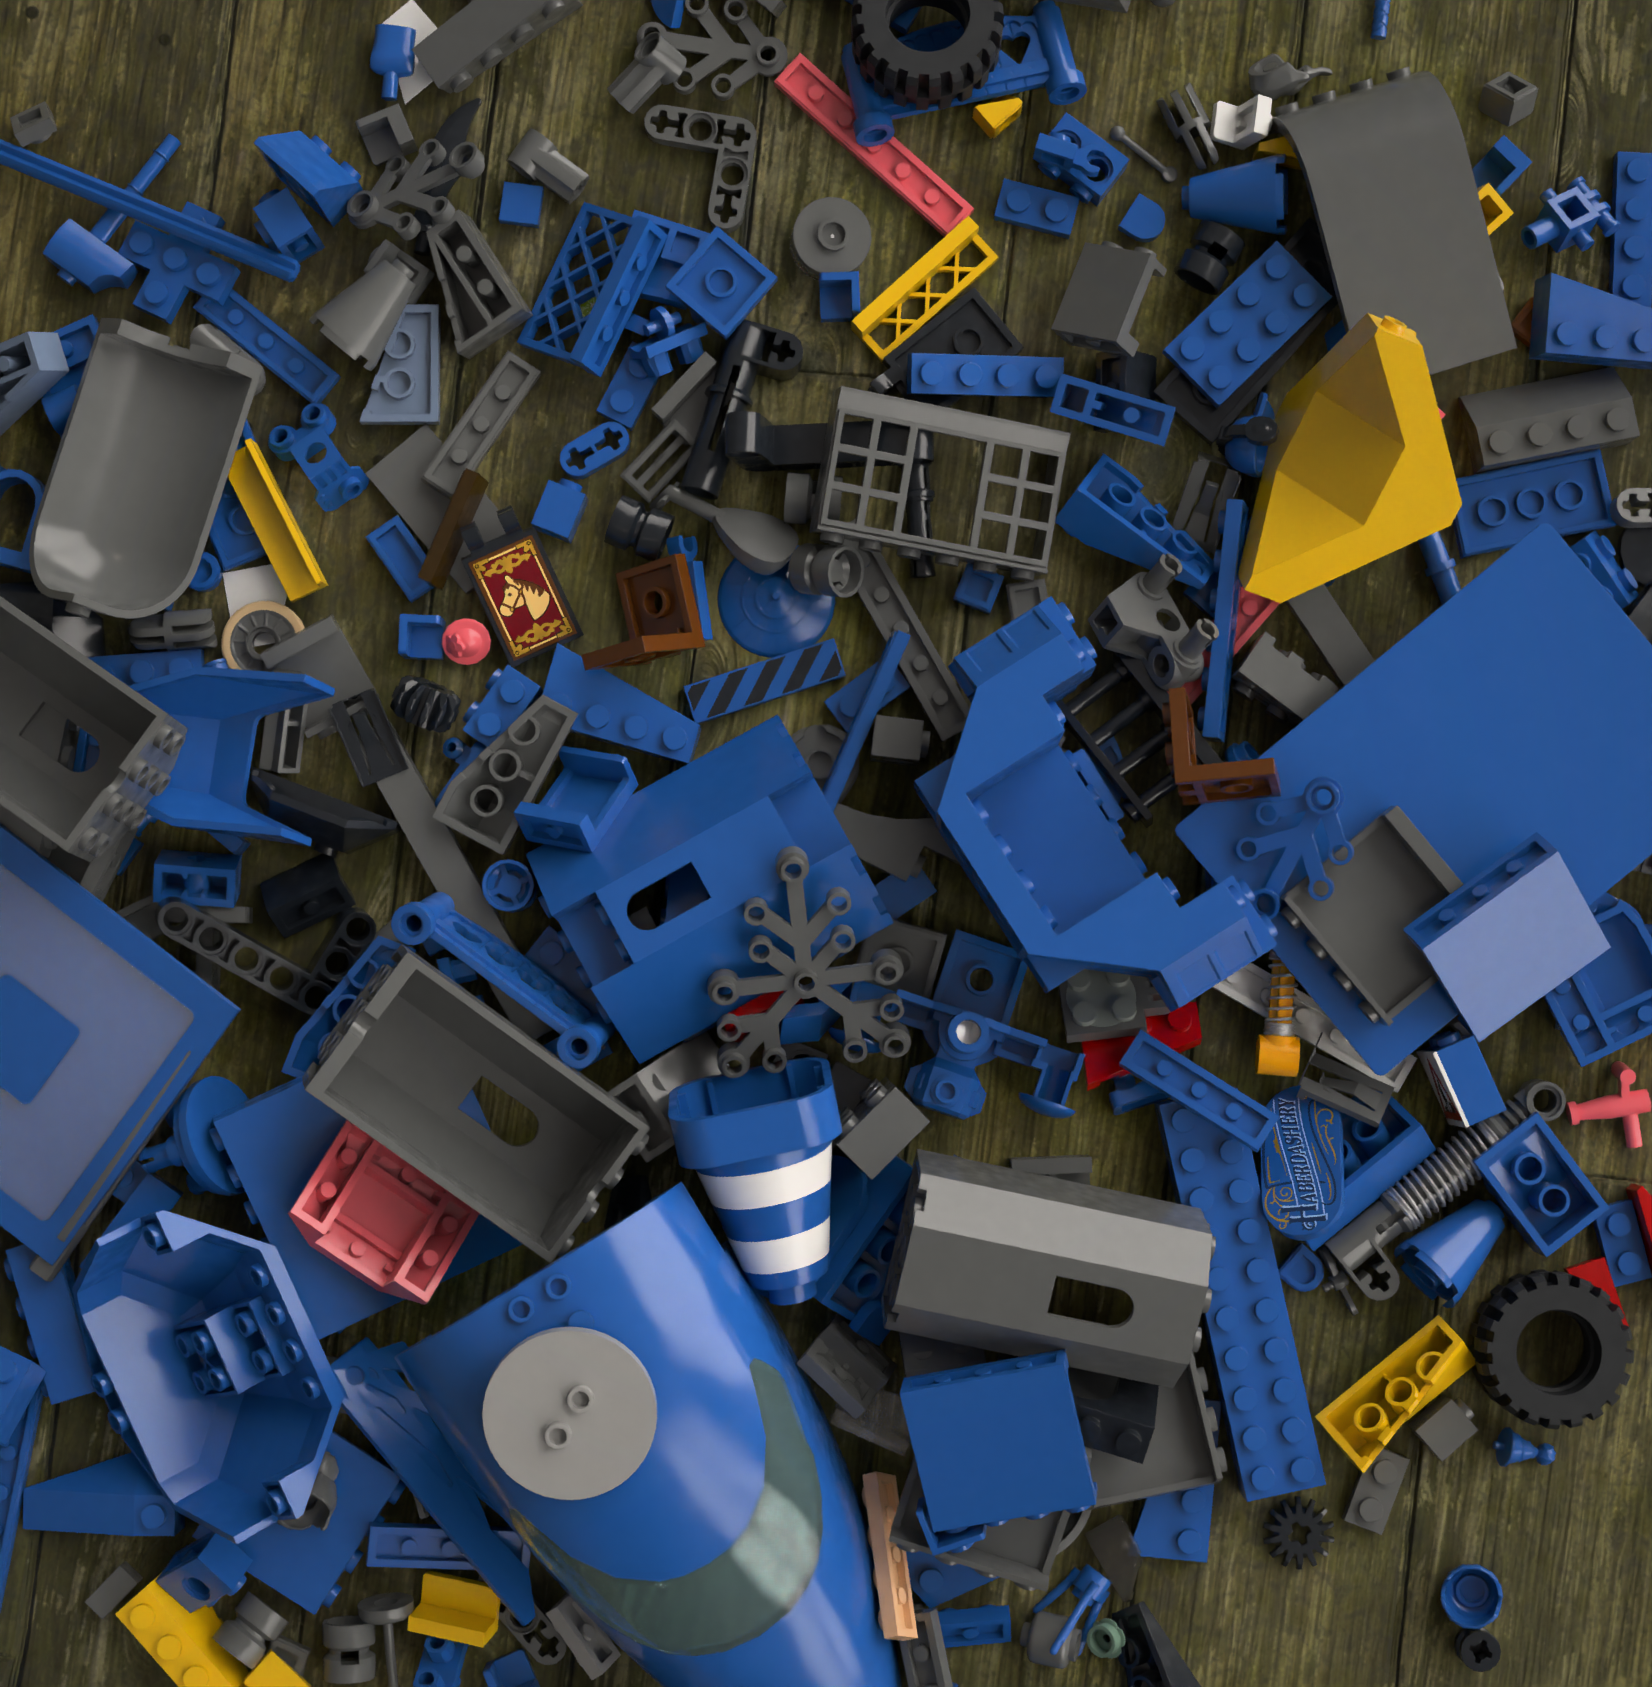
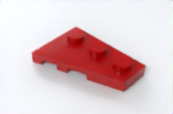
M1188 1002L1165 1015L1145 1017L1147 1034L1178 1053L1201 1044L1202 1034L1197 1002ZM1136 1036L1080 1042L1082 1054H1085L1083 1065L1087 1091L1099 1087L1101 1082L1115 1076L1123 1077L1130 1074V1072L1119 1066V1062Z

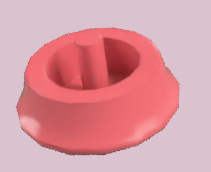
M463 618L455 620L447 626L442 635L444 653L457 664L471 665L478 663L486 657L490 650L491 638L489 631L482 623L474 619Z

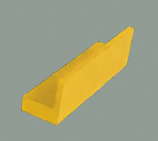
M249 438L245 440L247 446L235 452L228 478L290 602L293 603L328 586L258 444Z

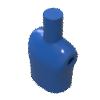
M389 24L375 25L370 69L372 72L383 76L381 99L396 101L399 78L410 77L414 74L415 54L412 48L415 47L416 30L413 28Z

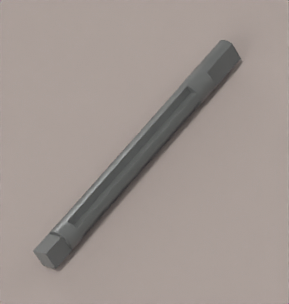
M190 1050L88 1192L73 1216L57 1236L62 1242L66 1240L190 1055ZM181 1093L87 1222L71 1240L56 1263L52 1266L39 1255H36L29 1265L31 1271L45 1281L51 1282L54 1280Z

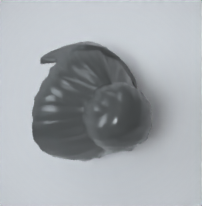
M329 1451L324 1453L304 1514L297 1519L278 1520V1525H282L290 1530H304L312 1525L320 1528L321 1531L327 1529L330 1517L337 1504L338 1497L334 1481L339 1473L337 1460Z

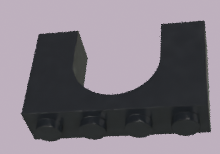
M999 1352L996 1361L1017 1358L1019 1356ZM1118 1377L1111 1398L1094 1400L1073 1395L1084 1445L1143 1464L1155 1429L1159 1385Z

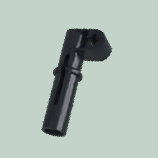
M743 320L728 337L713 384L705 390L708 400L682 479L681 489L697 497L710 500L718 499L730 459L725 456V420L715 452L711 451L710 448L732 377L735 375L738 376L727 413L751 409L753 402L750 395L756 375L777 381H787L799 373L802 365L803 347L795 335L756 322ZM766 342L773 343V352L771 351L768 362L761 360ZM782 351L788 352L789 355L784 362L777 361V356H780Z

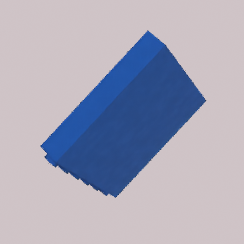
M302 1075L214 1115L213 1123L215 1127L210 1129L209 1132L217 1150L221 1152L226 1149L232 1164L226 1166L229 1176L236 1189L241 1186L244 1187L249 1198L248 1201L243 1203L248 1217L253 1225L260 1222L266 1235L260 1241L276 1246L316 1336L320 1340L405 1299L377 1291L309 1246L288 1215L347 1120L304 1090ZM471 1089L458 1108L490 1130L476 1096ZM479 1214L439 1283L522 1245V1243Z

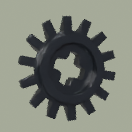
M1294 1496L1295 1506L1289 1507L1286 1500L1283 1499L1279 1502L1284 1511L1279 1514L1272 1508L1269 1510L1268 1513L1275 1518L1274 1524L1263 1523V1528L1272 1531V1536L1263 1538L1264 1544L1275 1543L1276 1548L1269 1553L1272 1558L1283 1553L1285 1556L1281 1565L1285 1567L1292 1558H1295L1296 1569L1300 1570L1303 1566V1558L1308 1557L1313 1567L1317 1565L1313 1555L1316 1551L1327 1557L1329 1552L1321 1547L1322 1542L1334 1543V1537L1324 1535V1531L1334 1527L1333 1521L1322 1523L1321 1519L1328 1511L1323 1507L1315 1513L1313 1511L1315 1500L1310 1498L1307 1507H1303L1301 1497ZM1298 1522L1301 1527L1309 1526L1310 1531L1305 1534L1307 1540L1305 1543L1300 1544L1296 1539L1289 1540L1288 1535L1293 1532L1291 1527L1293 1523Z

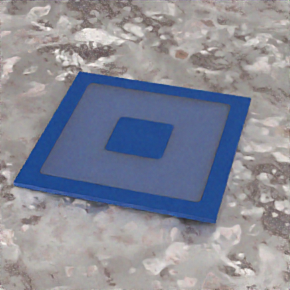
M1 823L0 1226L53 1266L241 1009ZM190 1050V1055L64 1242L57 1238L59 1233Z

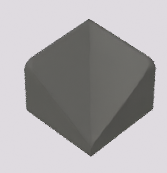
M1508 71L1483 85L1478 106L1479 110L1509 127L1533 112L1539 88Z

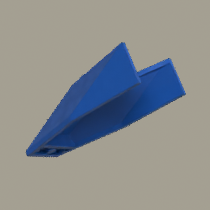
M194 667L129 685L130 688L188 728L185 742L181 747L174 769L169 774L171 776L170 783L162 794L152 797L145 807L147 814L178 828L311 846L312 838L250 808L246 802V793L259 720L269 714L333 697L335 688L306 674ZM81 728L73 767L74 772H84L92 768L100 754L96 739Z

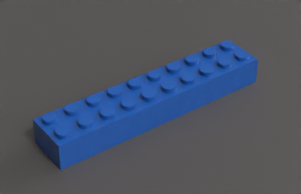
M1172 1099L1154 1103L1175 1202L1201 1208L1207 1223L1210 1224L1212 1236L1216 1237L1215 1252L1210 1261L1208 1288L1212 1290V1299L1209 1311L1202 1313L1201 1319L1219 1400L1221 1401V1409L1240 1494L1247 1502L1326 1485L1267 1217L1262 1207V1195L1252 1150Z

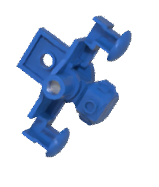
M956 929L932 1000L901 989H897L895 992L865 981L854 982L849 997L852 1002L878 999L889 993L900 996L904 1006V1014L896 1022L922 1030L921 1032L926 1043L935 1054L934 1058L911 1067L904 1088L913 1104L960 1120L979 1114L987 1093L980 1084L974 1070L975 1066L987 1063L996 1057H1001L1040 1071L1033 1095L1018 1093L1020 1101L1027 1108L1051 1118H1068L1075 1114L1076 1111L1065 1107V1103L1072 1082H1076L1085 1054H1076L1047 1044L1048 1039L1008 1026L1028 967L1025 961H1021L1013 948ZM985 969L990 973L992 984L988 990L977 991L971 986L970 975L974 970ZM890 1003L884 1009L892 1012L898 1008V1005ZM874 1016L879 1021L881 1020V1016ZM829 1027L831 1037L842 1045L845 1039L844 1028L842 1031ZM861 1029V1036L866 1041L867 1053L881 1052L879 1044L873 1041L874 1038ZM852 1045L848 1049L859 1052L862 1047Z

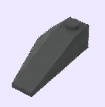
M545 695L539 697L492 744L482 751L473 762L450 782L432 818L501 855L506 854L520 830L513 812L521 801L534 803L579 713Z

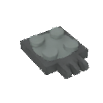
M1083 969L1058 985L1067 1043L1136 1036L1140 1030L1147 1033L1145 1017L1170 1013L1147 977Z

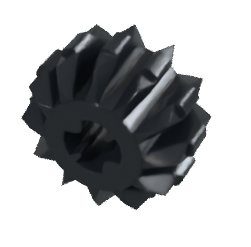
M407 675L401 678L398 686L396 685L390 707L398 717L405 719L406 722L413 723L429 731L434 730L441 733L449 730L452 723L455 722L461 700L454 691L435 683L433 680L430 681L421 676Z

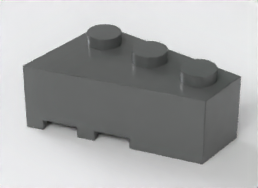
M458 209L449 222L437 224L426 232L438 280L442 284L447 315L451 319L456 339L454 342L457 354L471 359L533 316L531 310L470 216Z

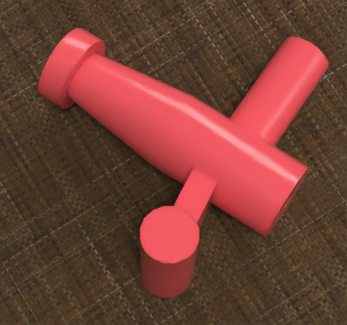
M1616 1061L1611 1066V1072L1618 1078V1093L1576 1104L1575 1101L1566 1102L1567 1118L1569 1124L1573 1126L1580 1124V1120L1622 1117L1626 1146L1628 1148L1641 1147L1643 1144L1638 1114L1651 1112L1649 1093L1647 1089L1630 1091L1629 1085L1635 1082L1636 1074L1625 1063Z

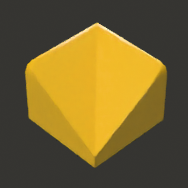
M1011 95L996 97L990 103L975 106L972 118L992 139L1020 117L1023 102L1020 98Z

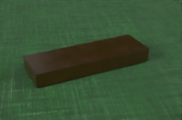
M466 468L461 475L418 574V578L441 591L464 541L460 527L472 522L489 484L479 473Z

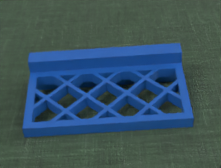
M584 202L531 311L533 316L527 320L517 343L525 348L581 367L588 373L601 377L668 235L648 218L639 215L633 218ZM592 216L600 218L603 229L587 237L586 228ZM627 227L631 228L624 243L617 246L614 234ZM606 239L610 251L593 259L590 247ZM583 252L586 264L570 272L569 264L572 258ZM613 261V266L607 279L600 282L597 269ZM589 274L592 287L576 294L573 282ZM566 287L569 299L553 307L552 299L555 293ZM596 297V302L590 314L583 317L580 305ZM573 310L576 322L560 330L557 317ZM549 322L552 334L540 341L533 340L538 328ZM579 332V337L572 352H567L563 340Z

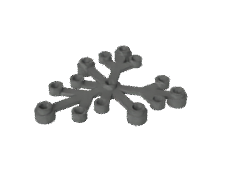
M789 846L783 848L776 856L775 865L779 878L786 882L791 924L769 909L766 901L759 897L748 899L744 904L743 911L747 923L754 926L763 925L793 946L795 961L773 946L769 937L756 935L748 943L750 958L757 963L767 962L780 971V974L739 979L738 975L732 970L719 969L710 975L707 982L708 995L718 1005H730L739 996L783 991L765 1013L742 1016L724 1014L718 1019L717 1034L720 1039L728 1042L722 1045L717 1053L719 1071L729 1078L743 1076L750 1067V1056L763 1041L765 1047L762 1052L763 1067L771 1073L782 1071L786 1067L787 1059L785 1050L780 1044L778 1024L800 998L809 999L817 997L843 1016L845 1039L842 1043V1049L847 1061L858 1063L867 1056V1045L861 1036V1029L878 1040L879 1048L884 1055L891 1058L905 1055L911 1047L909 1030L904 1024L893 1022L899 1020L904 1014V1006L900 996L889 993L878 999L852 1002L830 986L873 979L882 985L894 984L900 980L904 971L900 955L892 949H881L872 955L869 963L828 967L839 953L849 952L855 946L854 931L848 925L842 924L835 926L831 930L829 940L812 958L810 945L836 915H844L850 910V894L842 887L830 889L826 894V901L807 922L803 879L809 873L808 857L799 847ZM790 864L800 866L799 871L795 873H789L785 869ZM835 897L846 899L845 903L840 906H835L831 903ZM753 907H760L764 910L759 916L749 914V910ZM841 934H846L850 937L845 943H838L835 940ZM760 944L768 947L764 953H756L753 949ZM887 966L893 967L895 969L894 972L885 975L880 973L882 968ZM807 976L813 979L810 984L803 985L799 983L802 977ZM721 987H729L732 990L731 993L721 995L717 992ZM890 1003L898 1005V1008L892 1012L884 1009ZM874 1016H881L884 1020L890 1022L883 1024ZM729 1023L736 1026V1029L731 1032H726L722 1029L725 1024ZM748 1032L740 1042H732L737 1040L741 1033ZM892 1040H900L902 1042L897 1047L888 1046ZM852 1045L862 1047L857 1053L848 1051V1048ZM771 1055L781 1057V1060L776 1063H771L767 1059ZM731 1060L741 1062L737 1067L727 1066V1063Z

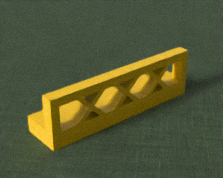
M969 215L851 321V330L881 363L885 356L929 323L998 260L997 254L978 235L979 226ZM972 242L985 259L977 267H959V253ZM955 257L954 266H945ZM954 273L953 288L947 294L930 293V280L935 274ZM958 274H968L958 283ZM926 283L925 293L916 292ZM925 299V312L918 320L901 319V306L906 300ZM930 300H939L929 309ZM897 309V319L888 318ZM879 325H896V339L884 350L869 335ZM901 326H910L900 335Z

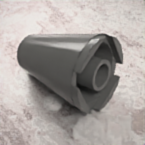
M397 258L392 264L384 259L317 310L310 317L309 321L314 325L321 321L324 326L319 330L354 360L357 358L361 360L362 357L366 358L368 361L363 367L372 371L377 365L416 286L410 280L415 273Z

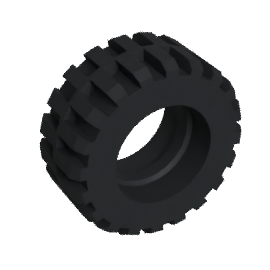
M854 0L851 18V42L855 63L860 65V74L866 83L874 81V91L883 98H886L888 94L894 96V104L906 107L907 102L916 104V110H928V105L938 104L939 109L951 107L952 99L957 98L959 102H963L972 96L973 87L981 89L988 81L989 73L995 70L1002 42L1003 4L999 0ZM931 6L952 14L962 25L964 34L958 41L945 49L923 52L903 45L894 37L889 27L903 12L915 7Z
M1544 1269L1531 1270L1529 1275L1518 1273L1509 1277L1510 1283L1506 1286L1498 1284L1490 1291L1493 1296L1488 1303L1482 1301L1478 1307L1477 1312L1481 1313L1478 1324L1472 1322L1469 1333L1474 1336V1345L1469 1346V1351L1475 1358L1476 1363L1473 1372L1477 1381L1484 1385V1392L1491 1400L1498 1403L1502 1409L1522 1421L1534 1426L1538 1424L1546 1429H1559L1560 1425L1574 1428L1582 1426V1419L1586 1417L1594 1421L1602 1416L1603 1411L1601 1407L1605 1403L1613 1406L1620 1398L1615 1393L1619 1384L1625 1386L1628 1384L1631 1375L1624 1372L1626 1363L1634 1362V1351L1627 1348V1341L1633 1339L1630 1327L1622 1323L1625 1315L1620 1307L1610 1301V1296L1605 1291L1592 1285L1591 1282L1554 1270V1272ZM1546 1311H1559L1568 1314L1579 1324L1584 1339L1583 1356L1579 1366L1570 1377L1558 1384L1543 1386L1533 1383L1520 1371L1516 1355L1517 1342L1522 1330L1531 1319Z

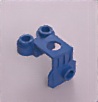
M311 403L302 411L301 428L295 430L291 426H277L270 432L268 444L278 459L282 461L296 459L308 479L317 489L314 496L316 502L324 512L334 511L347 501L359 496L367 488L370 480L360 466L350 467L329 437L336 427V418L330 409L321 403ZM326 447V455L320 462H307L309 458Z

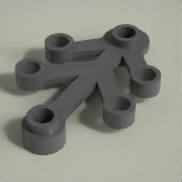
M685 0V6L688 15L698 20L710 38L667 32L665 27L657 22L645 23L637 32L638 44L645 38L647 33L657 31L678 51L707 55L690 69L685 67L681 75L673 82L675 90L683 95L692 93L696 88V84L731 59L745 61L746 63L730 75L718 74L713 78L711 83L712 93L716 99L721 101L731 99L736 89L758 74L766 77L779 74L783 71L788 61L785 45L775 37H764L748 16L747 5L744 0H728L724 5V15L730 24L738 26L749 45L733 42L709 9L708 0H701L705 4L701 10H693L690 7L694 0ZM733 6H739L743 9V13L740 16L734 17L729 14V9ZM765 50H772L775 53V57L770 61L762 59L761 54ZM681 76H689L692 79L691 84L686 87L680 86L677 81ZM720 82H727L731 87L729 91L721 93L717 91L716 86Z
M429 139L421 145L419 154L412 165L403 155H395L386 163L385 171L371 192L363 190L351 197L347 204L349 220L358 229H366L378 223L394 229L403 240H411L420 232V222L409 212L398 214L388 210L403 204L427 212L436 223L445 224L453 218L455 214L454 206L444 196L435 198L423 193L458 176L468 179L478 177L485 168L484 155L474 143H460L452 150L449 156V164L426 175L424 173L429 166L439 165L446 157V150L437 139ZM394 182H400L396 189L389 192Z

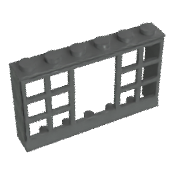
M840 386L832 393L809 533L820 534L819 541L829 544L843 545L844 539L859 542L858 548L866 551L882 552V547L897 549L896 556L919 560L921 554L935 557V563L943 566L958 567L959 562L973 564V571L996 574V570L1001 569L1011 571L1010 578L1034 581V576L1048 574L1047 567L1066 452L1071 433ZM845 414L872 420L868 449L840 443ZM881 422L909 427L904 456L877 451ZM918 429L985 443L968 546L901 533ZM994 445L1021 450L1017 478L990 473ZM838 452L866 457L862 486L834 481ZM1031 452L1049 456L1044 484L1026 480ZM875 459L903 465L898 493L870 488ZM988 482L1015 487L1011 516L984 511ZM1024 489L1042 492L1038 521L1020 518ZM832 490L860 495L855 524L827 519ZM869 497L897 502L892 531L864 526ZM982 519L1009 524L1005 553L977 548ZM1018 526L1036 530L1032 558L1014 555Z

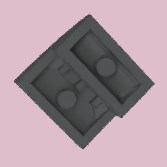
M836 1313L796 1364L856 1420L867 1409L875 1394L887 1383L897 1365L873 1342L853 1331L849 1327L851 1322L849 1319Z

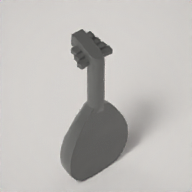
M677 481L674 485H668L649 506L651 509L662 510L669 501H672L712 522L719 538L730 553L744 566L762 575L773 574L784 567L790 560L799 540L797 532L789 524L772 515L739 508L726 507L719 509L679 488L680 483Z

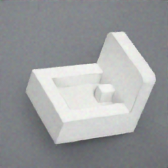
M1258 94L1240 106L1223 101L1215 103L1210 129L1211 140L1244 150L1268 136L1273 122L1272 115L1270 114L1272 98Z

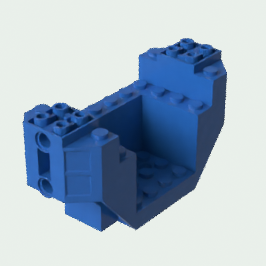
M1052 596L954 657L953 662L948 668L971 703L969 714L956 754L914 780V789L936 822V828L1021 961H1025L1045 994L1083 969L1142 976L1148 978L1169 1011L1172 1012L1276 947L1278 944L1273 937L1277 936L1278 932L1265 913L1259 916L1251 904L1255 900V896L1243 879L1236 881L1234 876L1231 875L1180 908L1176 900L1181 898L1169 877L1161 879L1158 873H1155L1147 879L1144 878L1143 874L1147 872L1145 864L1135 851L1130 854L1121 842L1125 838L1123 830L1113 817L1107 820L1100 810L1099 806L1104 804L1103 800L1091 783L1085 786L1078 776L1077 772L1081 771L1082 768L1070 750L1063 752L1059 746L1065 732L1063 723L1066 722V718L1056 702L1074 692L1078 684L1092 676L1096 667L1094 659L1098 656L1092 644L1085 636L1079 639L1072 627L1075 620L1067 606L1063 602L1056 604Z

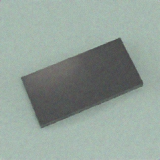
M424 424L365 474L426 547L430 549L451 500L421 481L422 474L443 445L429 426ZM485 493L472 522L475 521L484 543L506 534L497 516V507ZM463 541L449 574L462 590L469 595L475 589L461 558L471 554L465 541Z

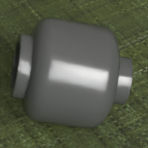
M1039 1611L1035 1614L1031 1623L1024 1622L1020 1646L1027 1647V1657L1030 1662L1064 1669L1070 1661L1076 1662L1082 1631L1076 1629L1075 1624L1057 1654L1051 1655L1049 1650L1069 1617Z

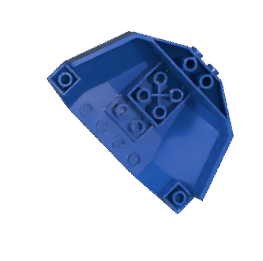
M166 1210L146 1214L96 1239L72 1287L88 1365L93 1374L91 1376V1384L95 1392L100 1397H103L110 1411L108 1413V1420L112 1429L121 1435L124 1442L175 1511L236 1545L278 1520L297 1519L302 1516L344 1394L276 1246Z

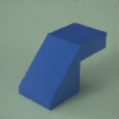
M853 982L830 986L849 999ZM817 997L809 998L808 1004L794 1005L778 1024L780 1044L819 1041L841 1014Z

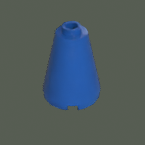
M1276 154L1191 177L1189 186H1182V209L1189 210L1190 217L1195 219L1209 220L1220 224L1277 235L1286 234L1287 225H1280V220H1284V215H1288V169L1280 170L1279 163L1287 161L1286 154Z
M1475 1199L1400 1243L1394 1250V1256L1397 1258L1399 1255H1402L1405 1263L1400 1268L1421 1292L1431 1300L1440 1296L1446 1300L1442 1305L1443 1307L1453 1308L1462 1298L1504 1230L1505 1224L1502 1220L1504 1214L1492 1201L1486 1200L1484 1202L1480 1199Z

